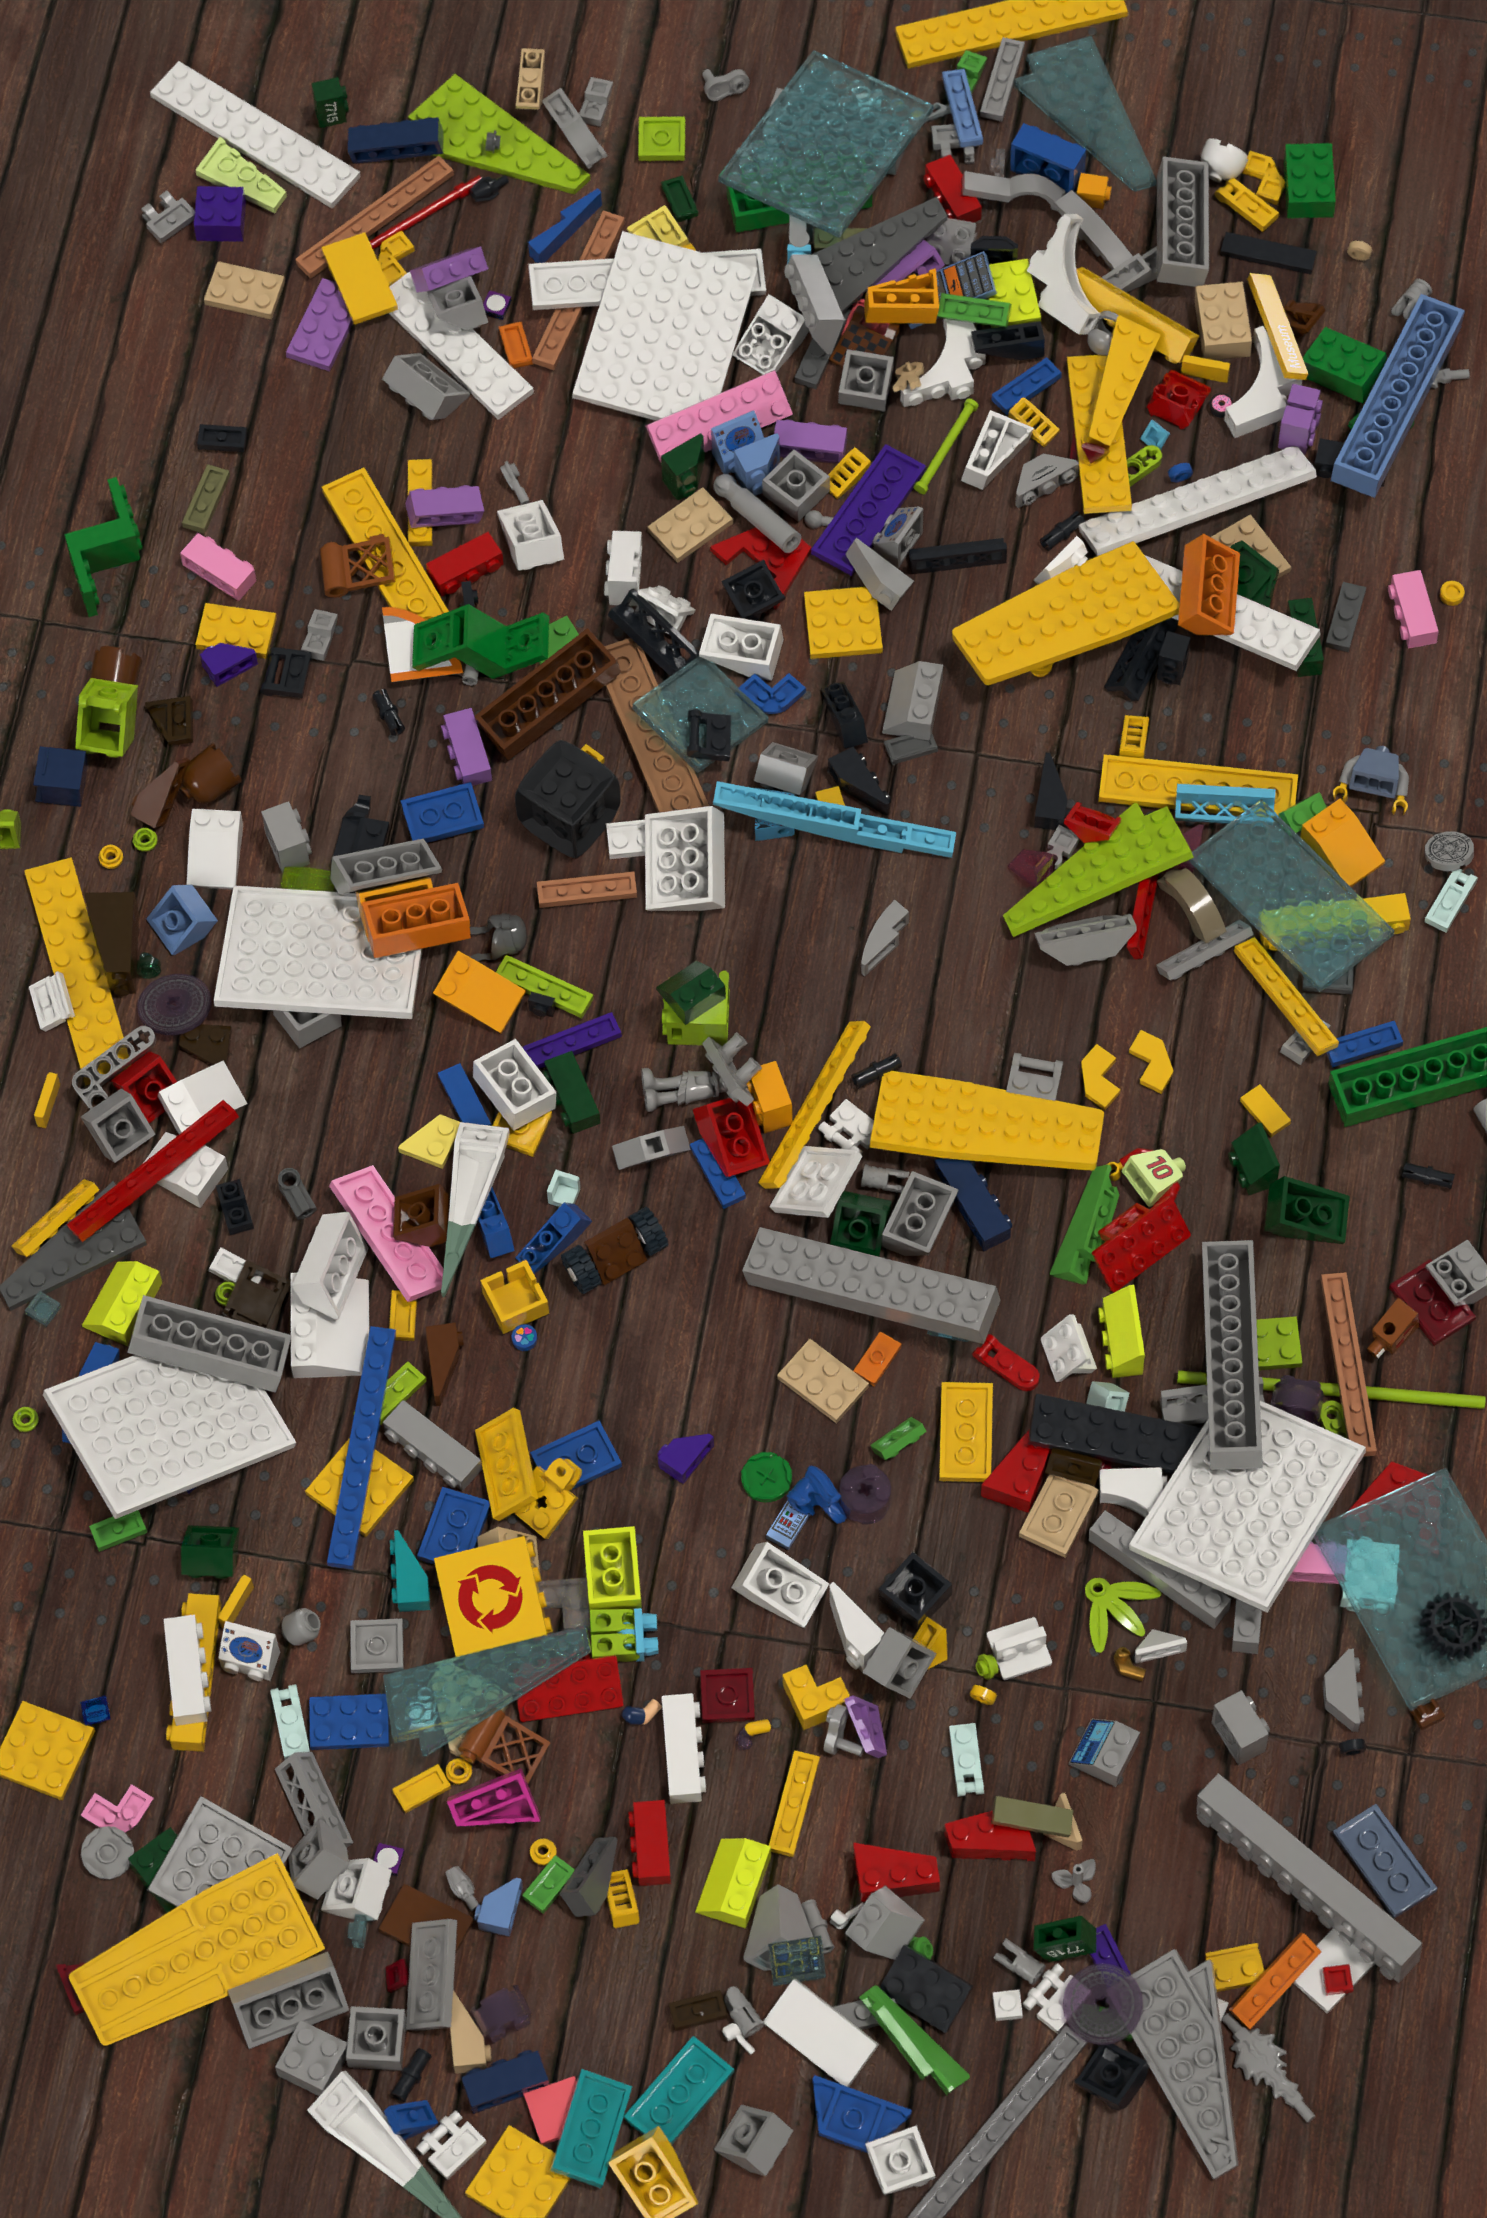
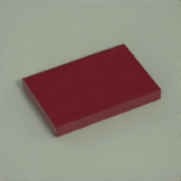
M1429 1259L1391 1283L1389 1289L1397 1299H1401L1418 1313L1419 1327L1435 1346L1475 1321L1476 1316L1468 1305L1455 1306L1426 1268V1265L1432 1262V1259Z

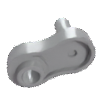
M709 69L704 70L702 73L706 80L704 91L712 101H719L731 94L742 93L750 84L749 77L740 69L718 77H714Z
M837 1704L835 1708L831 1707L826 1718L829 1728L824 1743V1751L835 1755L839 1749L861 1757L864 1752L863 1746L843 1739L849 1715L847 1707Z

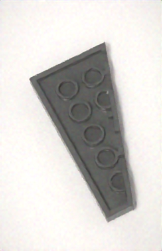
M937 197L812 254L818 255L842 314L854 302L859 301L863 297L862 295L867 291L868 287L880 282L900 263L903 257L914 251L924 238H928L948 220L947 214Z
M112 1181L75 1217H77L80 1213H82L85 1209H87L90 1205H92L95 1201H97L100 1197H102L105 1193L112 1189L116 1185L115 1182ZM128 1207L83 1242L70 1231L66 1224L0 1285V1292L9 1310L12 1311L146 1246V1240Z

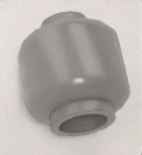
M307 1608L298 1609L283 1618L282 1634L291 1644L295 1646L303 1645L318 1636L321 1626L320 1619L316 1613Z

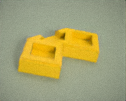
M1249 151L1246 158L1248 162L1242 174L1261 179L1262 181L1256 195L1265 202L1278 205L1286 182L1276 169V164L1272 157Z
M402 230L382 241L378 262L389 287L407 274L398 260L415 251L414 245Z
M1140 1030L1129 1049L1130 1054L1149 1063L1139 1084L1162 1094L1173 1076L1170 1059L1163 1040Z
M1096 1044L1081 1061L1085 1097L1103 1110H1106L1120 1094L1121 1089L1103 1077L1116 1062V1057Z

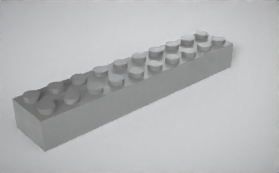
M762 1227L758 1230L742 1270L748 1285L984 1344L1001 1300L996 1286Z
M1253 1240L1202 1242L1210 1470L1262 1468Z
M1219 1773L1198 1794L1196 1814L1203 1825L1214 1828L1222 1841L1227 1844L1232 1843L1238 1848V1853L1245 1860L1249 1861L1251 1859L1256 1863L1258 1870L1268 1878L1271 1876L1278 1882V1886L1283 1892L1288 1895L1291 1893L1299 1899L1298 1903L1308 1912L1312 1910L1319 1916V1921L1329 1929L1332 1927L1338 1931L1340 1939L1349 1946L1353 1944L1360 1950L1359 1954L1369 1963L1373 1961L1380 1967V1972L1387 1979H1394L1400 1983L1420 1961L1422 1942Z

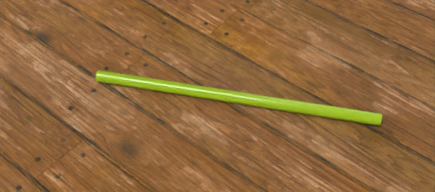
M1178 1370L1177 1383L1207 1385V1373ZM1262 1377L1263 1390L1340 1397L1338 1384ZM1366 1386L1368 1399L1485 1409L1486 1396Z

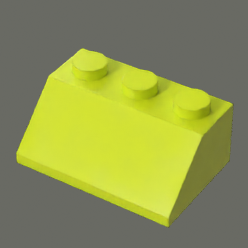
M137 1261L117 1262L85 1318L82 1327L128 1346L143 1295L154 1298L162 1285L160 1272Z
M1129 1285L1104 1297L1102 1307L1098 1308L1099 1322L1104 1323L1105 1331L1101 1332L1103 1346H1108L1109 1353L1105 1354V1364L1107 1370L1111 1369L1112 1378L1143 1375L1145 1352L1134 1285Z
M746 1838L721 1839L696 1908V1913L746 1929L771 1858V1846Z

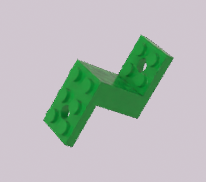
M117 477L107 479L117 519L64 534L88 617L98 615L96 606L100 605L96 585L91 574L141 560L139 551L143 550L139 530L133 519L131 505L128 504L124 484L119 486Z
M470 604L422 621L414 625L412 668L420 671L449 659L457 658L486 676L495 679L548 659L549 615L543 612L505 626Z

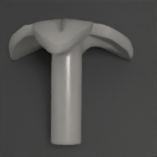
M1094 1859L1076 1864L1073 1867V1875L1068 1870H1057L1051 1874L1052 1879L1059 1887L1066 1889L1072 1885L1075 1886L1072 1893L1075 1900L1087 1903L1091 1899V1889L1084 1885L1082 1881H1089L1094 1877L1096 1870Z

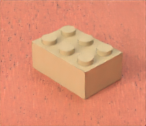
M1243 282L1196 286L1194 302L1203 358L1218 360L1250 357L1252 338Z

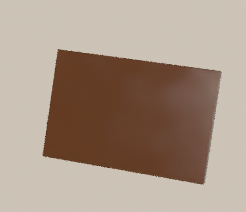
M403 1884L381 1923L379 1932L411 1947L412 1923L444 1919L457 1920L456 1955L474 1923V1918Z

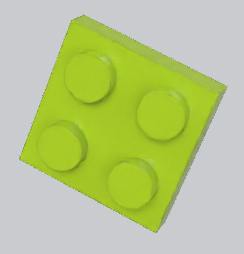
M639 117V161H684L685 117Z
M1297 1316L1257 1319L1258 1369L1272 1370L1302 1367Z

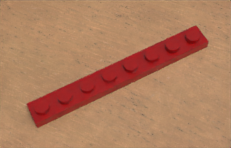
M224 1100L219 1102L67 1224L70 1231L81 1242L91 1237L98 1229L111 1221L118 1213L131 1205L138 1197L151 1189L183 1161L190 1158L197 1150L210 1142L212 1138L226 1127L230 1126L232 1122L239 1118L237 1112Z

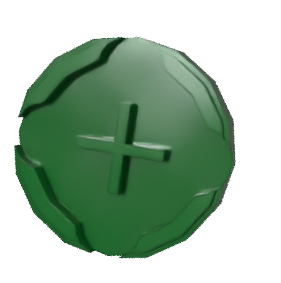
M760 1452L751 1456L745 1466H743L741 1471L742 1486L752 1499L760 1502H774L789 1492L792 1484V1470L789 1463L784 1458L777 1456V1454L773 1452Z

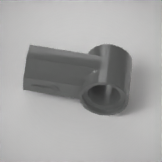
M285 1168L280 1171L278 1175L280 1192L285 1196L297 1220L310 1217L317 1211V1208L302 1183L299 1172L293 1168ZM292 1179L296 1181L292 1186L284 1185L286 1180Z

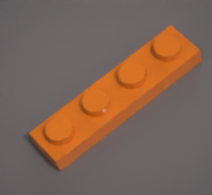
M1300 1932L1233 2004L1229 2011L1247 2029H1251L1322 1951L1304 1933Z

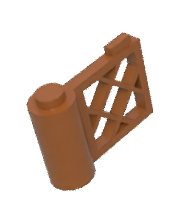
M384 534L370 536L369 541L344 546L338 545L335 542H329L320 549L325 595L328 597H342L348 591L396 582L390 538L385 537ZM385 545L386 551L380 558L372 554L376 547ZM359 550L364 554L355 563L350 559L349 552ZM368 557L376 561V564L370 571L361 566ZM381 565L386 567L389 572V576L380 578L374 574ZM357 570L366 574L362 581L353 583L352 577Z
M482 1703L458 1750L461 1752L460 1756L470 1763L479 1761L501 1775L514 1771L512 1764L525 1761L527 1768L525 1778L527 1783H529L550 1742L509 1718L496 1706ZM506 1725L516 1730L518 1740L505 1742L503 1731ZM500 1739L501 1744L496 1745L498 1740ZM534 1740L539 1743L541 1747L538 1753L528 1756L525 1741ZM519 1743L523 1758L511 1761L507 1746ZM498 1748L503 1749L506 1762L497 1764L489 1759L492 1751Z

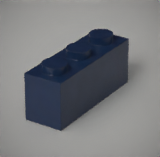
M531 2050L521 2052L517 2055V2058L509 2061L506 2059L495 2061L491 2064L492 2067L483 2070L481 2068L472 2069L466 2073V2076L462 2077L463 2086L473 2114L524 2097V2093L549 2085L539 2052H532Z

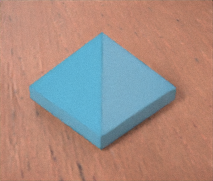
M1151 420L1140 439L1148 446L1153 445L1161 450L1170 433L1157 422Z

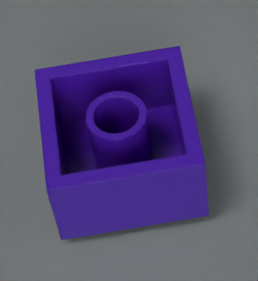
M197 186L194 218L197 241L243 242L246 210L244 187Z

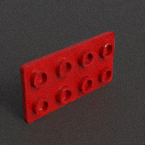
M1165 1197L1151 1209L1136 1203L1098 1231L1101 1239L1106 1242L1092 1252V1256L1110 1291L1116 1292L1188 1239L1191 1233L1172 1197Z
M588 1653L538 1661V1667L513 1671L521 1722L611 1709L624 1705L616 1655L590 1659V1654Z

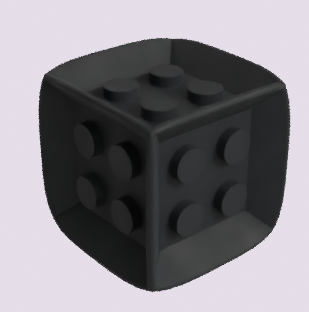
M563 740L555 742L546 750L524 776L515 793L517 817L525 828L554 849L572 858H578L589 849L607 828L606 823H611L621 803L620 785L614 773L591 755Z

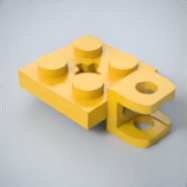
M562 1458L554 1460L546 1471L542 1467L537 1466L533 1471L538 1498H543L544 1496L547 1498L545 1500L547 1507L538 1508V1502L535 1500L514 1513L544 1539H548L578 1499L569 1490H572L579 1481L582 1469L570 1459Z

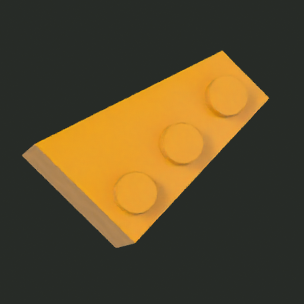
M936 268L919 276L913 274L908 276V279L897 282L892 280L868 287L864 301L865 322L935 324L939 311Z

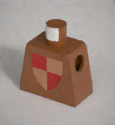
M1398 1298L1373 1328L1374 1341L1368 1346L1367 1351L1377 1359L1385 1350L1394 1354L1419 1328L1418 1313Z

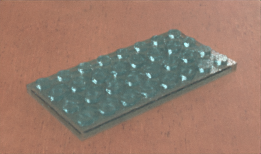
M1262 799L1192 851L1194 858L1188 860L1319 992L1323 991L1394 935L1395 930Z

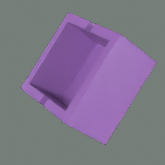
M1292 384L1287 401L1289 406L1286 405L1281 421L1278 448L1298 447L1303 454H1306L1308 446H1313L1316 435L1315 430L1320 423V412L1323 405V400H1319L1320 390Z

